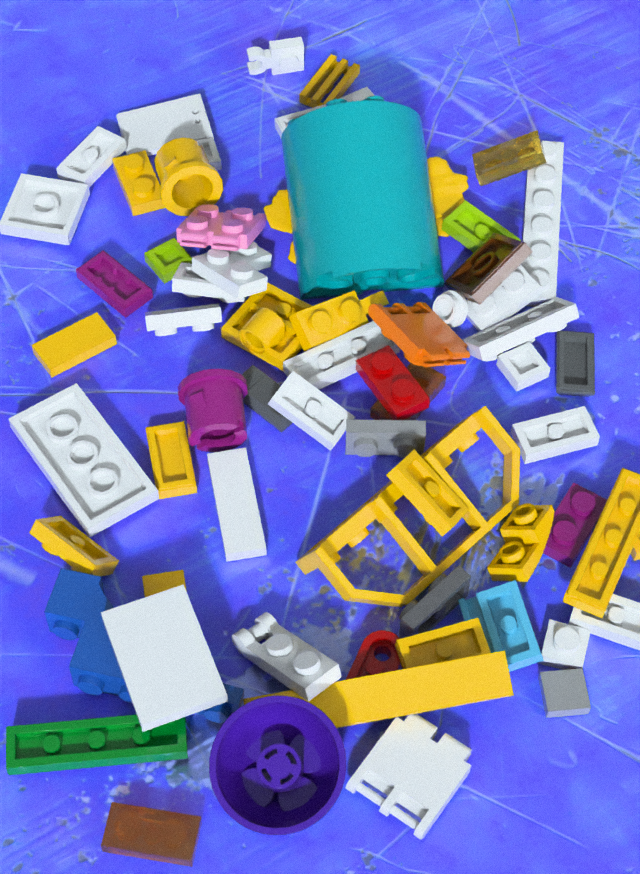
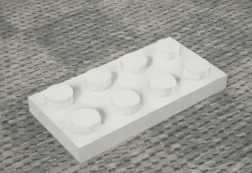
M77 383L8 419L15 435L89 538L159 499L158 489Z

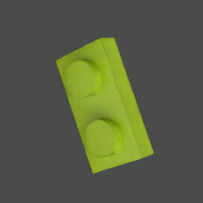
M466 200L443 220L441 228L473 253L493 233L521 241L520 238Z

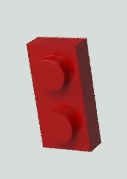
M389 345L356 360L355 370L393 420H404L429 408L430 398Z

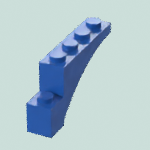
M61 568L44 613L50 632L65 640L79 638L69 664L74 686L91 695H100L102 692L117 695L122 700L132 704L101 616V612L114 608L105 596L102 577ZM223 683L228 696V702L197 712L196 714L204 715L206 719L212 722L223 724L232 713L244 705V689Z

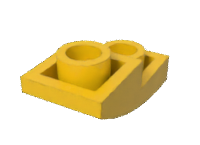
M526 503L517 505L500 528L505 543L487 567L492 581L516 580V582H528L541 559L549 538L555 512L552 505Z

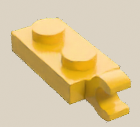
M354 290L292 314L289 319L303 350L307 351L369 323L366 316L369 315V306L371 304L386 306L389 302L384 291L374 293L359 300Z

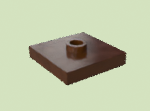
M493 233L445 281L444 285L449 290L459 291L467 300L480 305L533 251L525 242Z

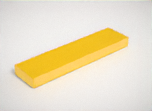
M622 467L562 602L603 618L640 533V474Z

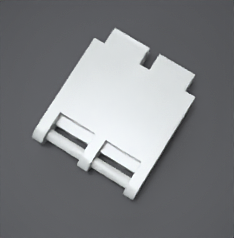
M418 714L408 715L404 721L398 717L394 719L349 779L345 789L353 794L358 791L380 806L379 812L386 817L392 814L414 829L413 835L422 840L470 773L471 765L466 761L469 759L472 749L447 733L436 743L433 739L437 734L438 727Z

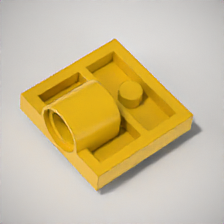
M267 282L266 291L250 295L223 325L221 337L283 371V362L297 356L303 349L289 317L298 311L312 307V305Z

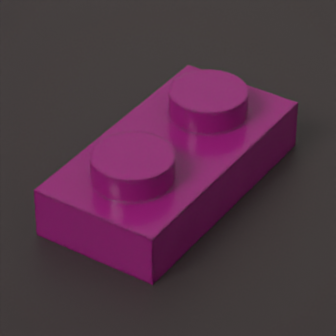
M573 482L554 512L552 527L543 554L571 568L593 533L607 499Z

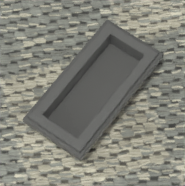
M561 330L556 332V393L585 397L595 395L594 333Z
M252 365L242 374L247 380L248 394L243 399V403L280 432H283L292 422L268 405L281 386Z

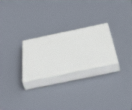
M184 584L101 612L104 626L143 732L228 702L226 690Z

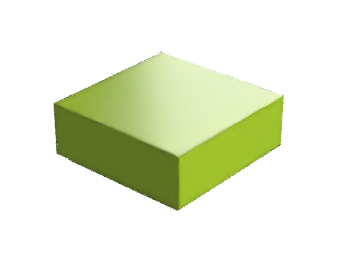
M175 237L144 253L145 262L164 284L172 280L181 262L192 264V257L183 246H180Z

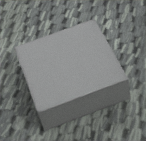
M583 668L540 672L538 680L546 718L589 714L591 705Z

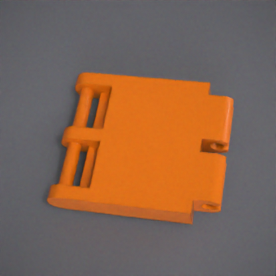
M416 302L413 306H406L404 303H394L391 307H384L382 304H371L369 306V316L381 328L382 334L392 340L404 352V357L410 363L423 367L466 364V361L462 360V358H470V353L466 349L468 345L425 302Z

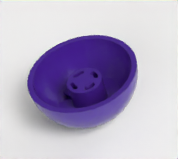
M291 696L259 698L237 709L219 729L210 752V781L214 794L224 811L245 828L267 835L297 833L320 821L336 803L342 791L346 775L344 744L330 718L311 703ZM290 774L293 775V777L291 776L288 780L283 781V784L281 783V780L286 779Z

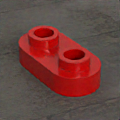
M386 630L370 633L364 639L346 680L400 670L402 665L395 647L396 641L400 638ZM377 654H386L389 659L379 661L375 656Z

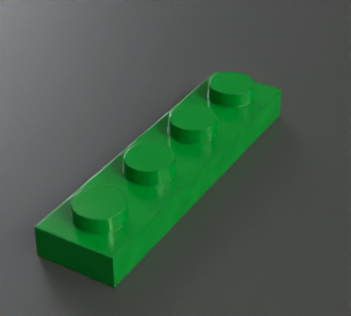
M137 715L6 727V770L8 775L188 759L186 717L144 732L141 729Z

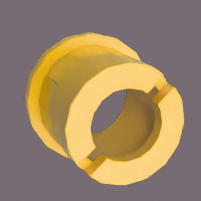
M183 137L172 139L157 151L154 162L161 182L159 188L160 198L168 211L178 216H189L198 206L215 205L218 202L223 191L222 178L216 168L210 165L205 150L202 146L198 145L197 141Z

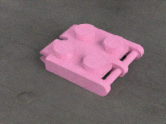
M201 205L176 228L177 242L180 243V246L206 248L210 245L212 249L238 251L240 248L248 249L265 228L267 218L265 213L253 215V210L250 208H235L223 213L219 212V207L216 205Z

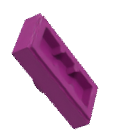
M104 250L76 269L77 278L125 318L153 298V291L148 285Z

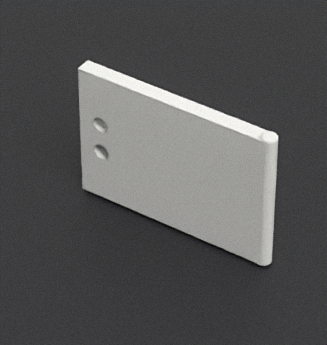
M200 93L116 115L121 137L126 139V155L144 150L148 156L155 155L165 143L172 139L183 137L196 141L213 137Z

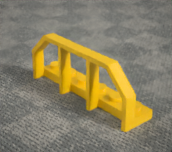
M484 406L461 420L420 455L470 509L462 518L473 531L437 564H434L394 514L398 509L394 502L403 494L398 491L392 481H389L295 563L305 575L318 568L345 601L402 607L409 604L519 504L520 448L488 408ZM480 428L485 431L504 455L503 503L486 520L445 470L453 462L449 457L451 453L457 448L462 453L479 440L476 432ZM375 519L382 523L423 574L402 595L355 589L335 564L341 559L337 552L346 544L351 548L368 536L370 532L366 527Z

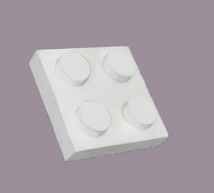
M21 173L0 220L1 234L70 246L90 196L89 184Z

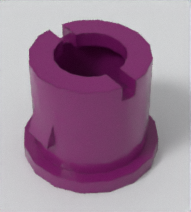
M207 369L192 373L182 379L178 385L179 401L186 408L188 439L191 446L197 445V449L201 451L220 452L236 448L247 439L243 399L248 394L247 380L240 373L227 369Z

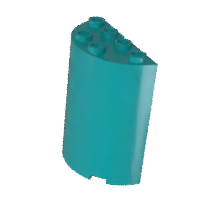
M370 96L363 101L347 102L345 99H333L326 103V107L316 109L299 118L290 120L282 133L281 141L300 300L337 297L354 290L359 295L369 290L391 292L444 287L427 153L420 115L408 106L384 101V98L381 96Z

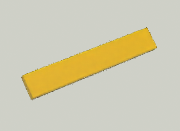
M504 650L337 681L311 699L309 703L324 712L336 728L511 697L514 694ZM293 690L243 699L244 705L267 696H291L307 701Z

